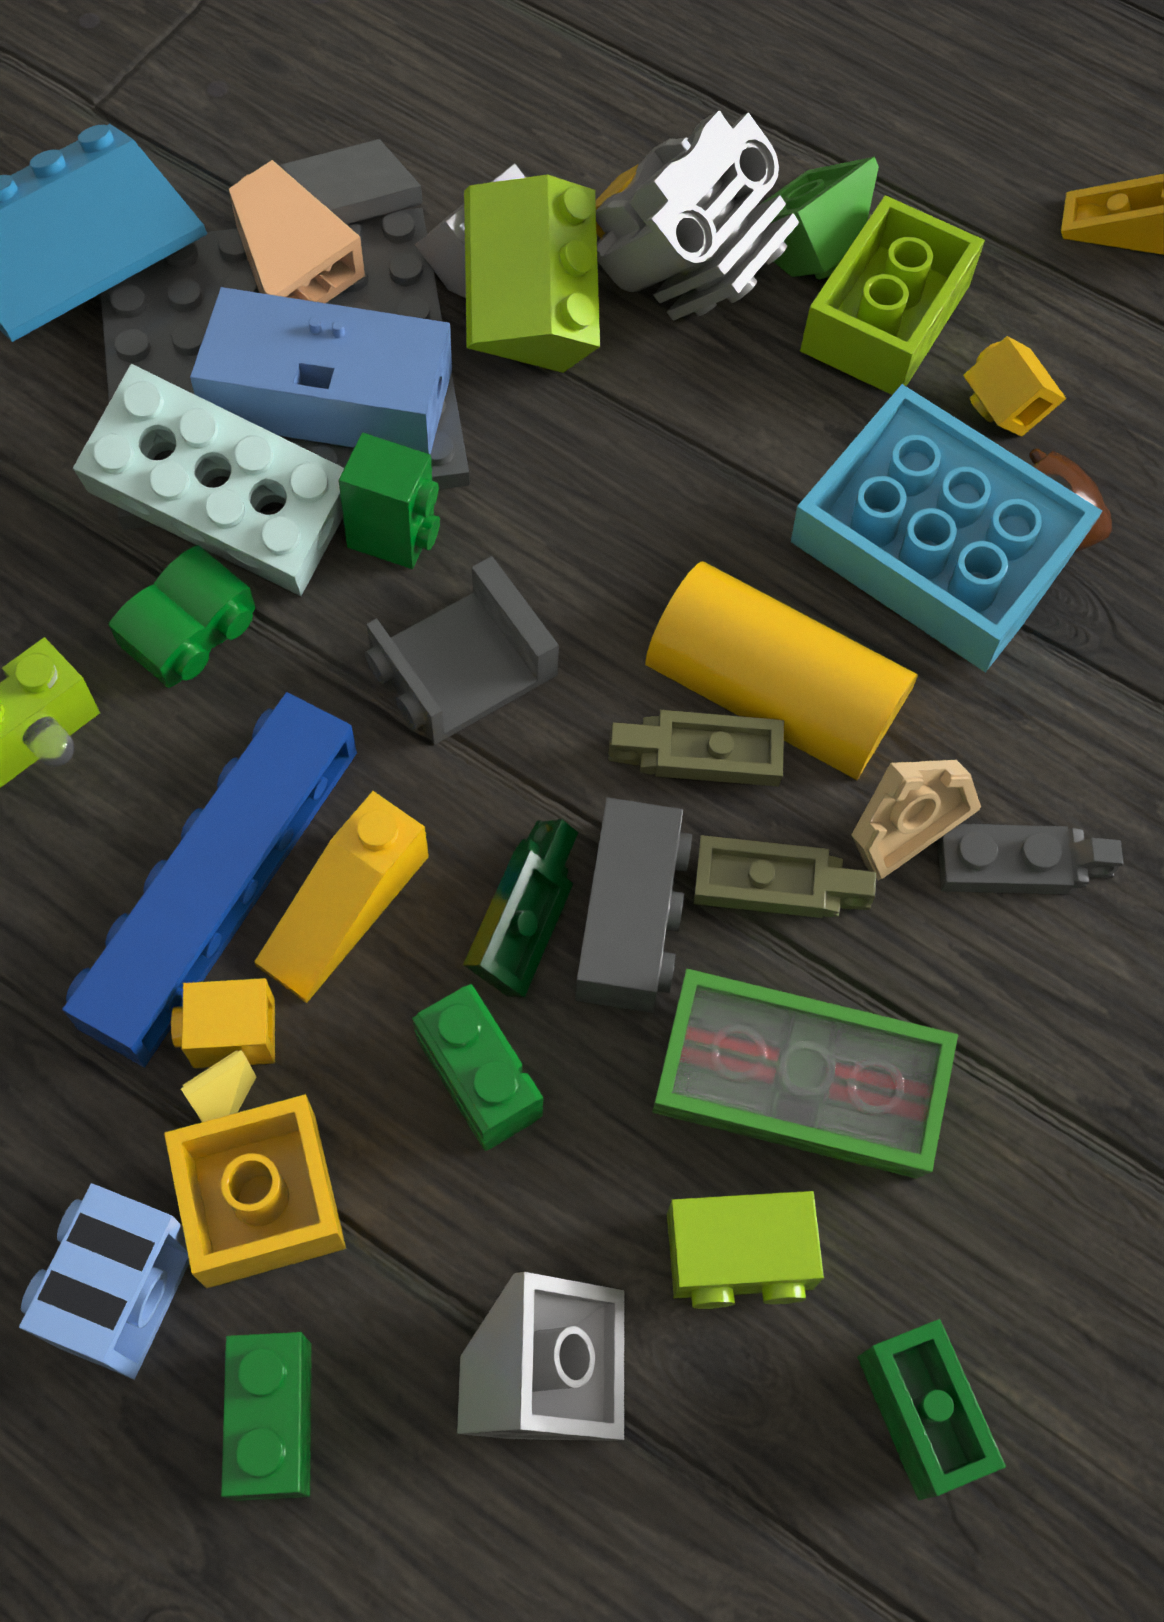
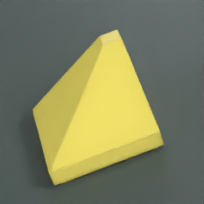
M236 1050L183 1084L181 1090L200 1120L205 1122L238 1113L256 1079V1075L242 1050L239 1052Z

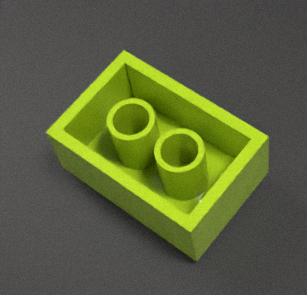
M885 195L811 304L800 352L893 395L901 384L904 386L908 385L969 288L985 240Z

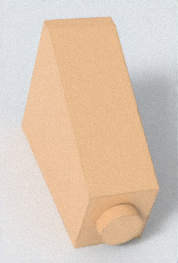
M273 160L253 173L244 176L238 183L229 188L237 230L259 293L327 303L365 276L360 236Z

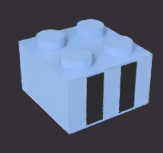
M91 1183L83 1200H74L61 1220L57 1233V1240L61 1244L48 1270L41 1269L38 1271L25 1291L21 1303V1311L25 1313V1316L19 1328L61 1350L135 1380L190 1263L183 1227L172 1215Z

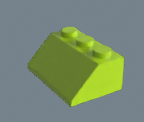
M548 174L468 186L464 190L467 348L564 373L600 347L595 190Z

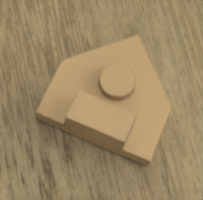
M957 760L890 763L851 834L865 866L869 871L876 872L877 880L885 878L980 810L981 805L971 774Z

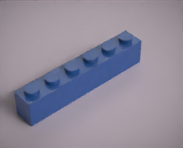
M288 692L285 693L275 709L269 708L263 712L254 727L251 743L240 758H232L225 765L217 782V791L204 809H196L187 819L182 829L179 845L168 860L159 861L150 871L144 884V894L131 913L122 914L111 926L106 937V948L91 969H83L72 981L66 995L67 1003L62 1010L79 1031L140 1066L146 1067L171 1030L173 1007L183 1006V983L204 981L356 756L357 750L352 725Z

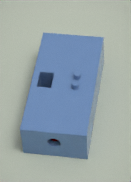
M221 287L190 379L194 395L278 436L355 448L363 432L431 454L452 373L450 323Z

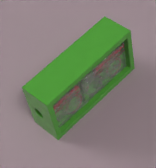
M686 969L652 1113L918 1179L933 1171L958 1034Z

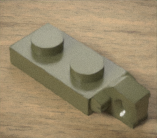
M660 710L659 716L644 717L643 725L613 722L609 736L608 760L640 765L641 773L655 774L656 777L779 787L783 777L784 720Z
M701 835L694 904L822 918L823 916L838 917L840 908L871 909L875 899L876 872L842 868L843 859L829 856V849Z

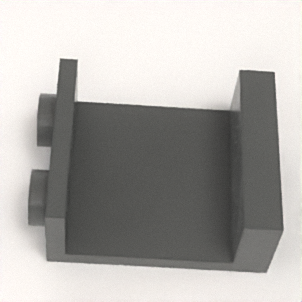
M493 556L472 567L473 593L390 638L377 618L366 624L370 649L365 651L364 654L371 671L381 684L388 681L391 682L400 695L396 698L397 705L408 725L413 730L422 727L434 745L558 675V643Z

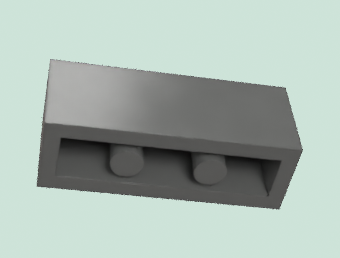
M606 798L577 975L575 1001L653 1013L657 991L670 993L676 954L663 952L666 930L679 931L684 893L672 891L675 870L687 872L692 843V834L680 832L683 809Z

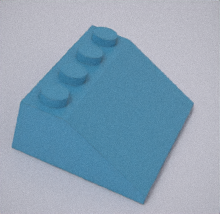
M113 125L89 127L79 134L76 142L60 150H47L37 154L31 159L30 166L12 175H0V331L12 342L207 235L201 220L138 144Z

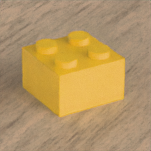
M306 1094L164 1133L191 1273L206 1288L346 1249L316 1117Z

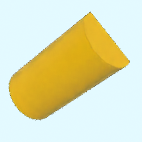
M704 561L698 563L687 574L672 596L652 636L645 662L646 666L738 716L784 720V741L855 780H858L912 691L918 674Z

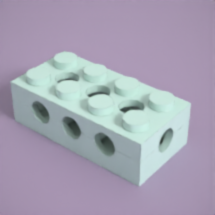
M133 364L129 366L73 467V470L89 493L195 545H199L201 548L299 596H302L343 518L338 481L344 470L343 467ZM162 451H174L166 459L153 460ZM219 476L229 477L228 481L219 487H206L213 478ZM272 502L284 504V507L275 514L265 515L259 513L266 504Z

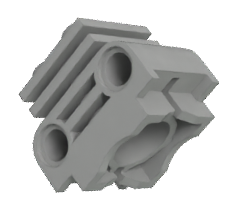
M717 111L703 119L695 127L693 134L689 138L668 139L654 147L639 163L636 174L628 187L622 192L608 197L596 210V222L605 232L597 242V261L614 283L628 292L641 291L667 279L653 295L659 303L681 295L667 311V314L673 321L693 312L697 316H702L713 309L717 302L726 298L730 303H734L744 297L756 285L757 280L754 275L765 262L768 265L771 264L786 250L787 245L784 240L799 223L792 213L770 224L786 205L780 195L756 206L776 182L779 164L771 143L749 112L741 116L731 127L721 112Z

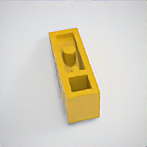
M1164 174L1066 192L1061 228L1063 239L1164 255Z
M372 791L330 840L254 961L255 965L307 1003L428 859L425 826Z

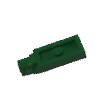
M563 819L551 821L538 820L528 838L521 840L515 849L516 851L512 854L463 964L507 997L525 998L573 886V883L567 879L568 868L564 865L579 832Z

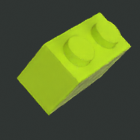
M814 1191L672 1199L667 1212L673 1294L674 1298L691 1297L692 1308L713 1309L728 1307L735 1304L734 1295L762 1293L764 1304L801 1302L806 1300L805 1290H813L824 1279Z

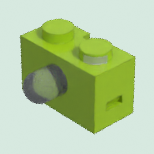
M45 637L2 667L7 678L0 683V788L38 759L45 765L52 767L66 764L74 754V742L70 735L100 714L84 678Z

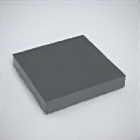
M380 139L281 164V168L346 225L415 207L423 203L421 185Z

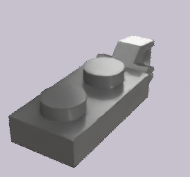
M959 824L937 840L941 891L1068 894L1072 888L1086 887L1089 884V878L1114 877L1117 869L1124 864L1121 840L1088 838L1084 840L1083 830L1068 829V826Z

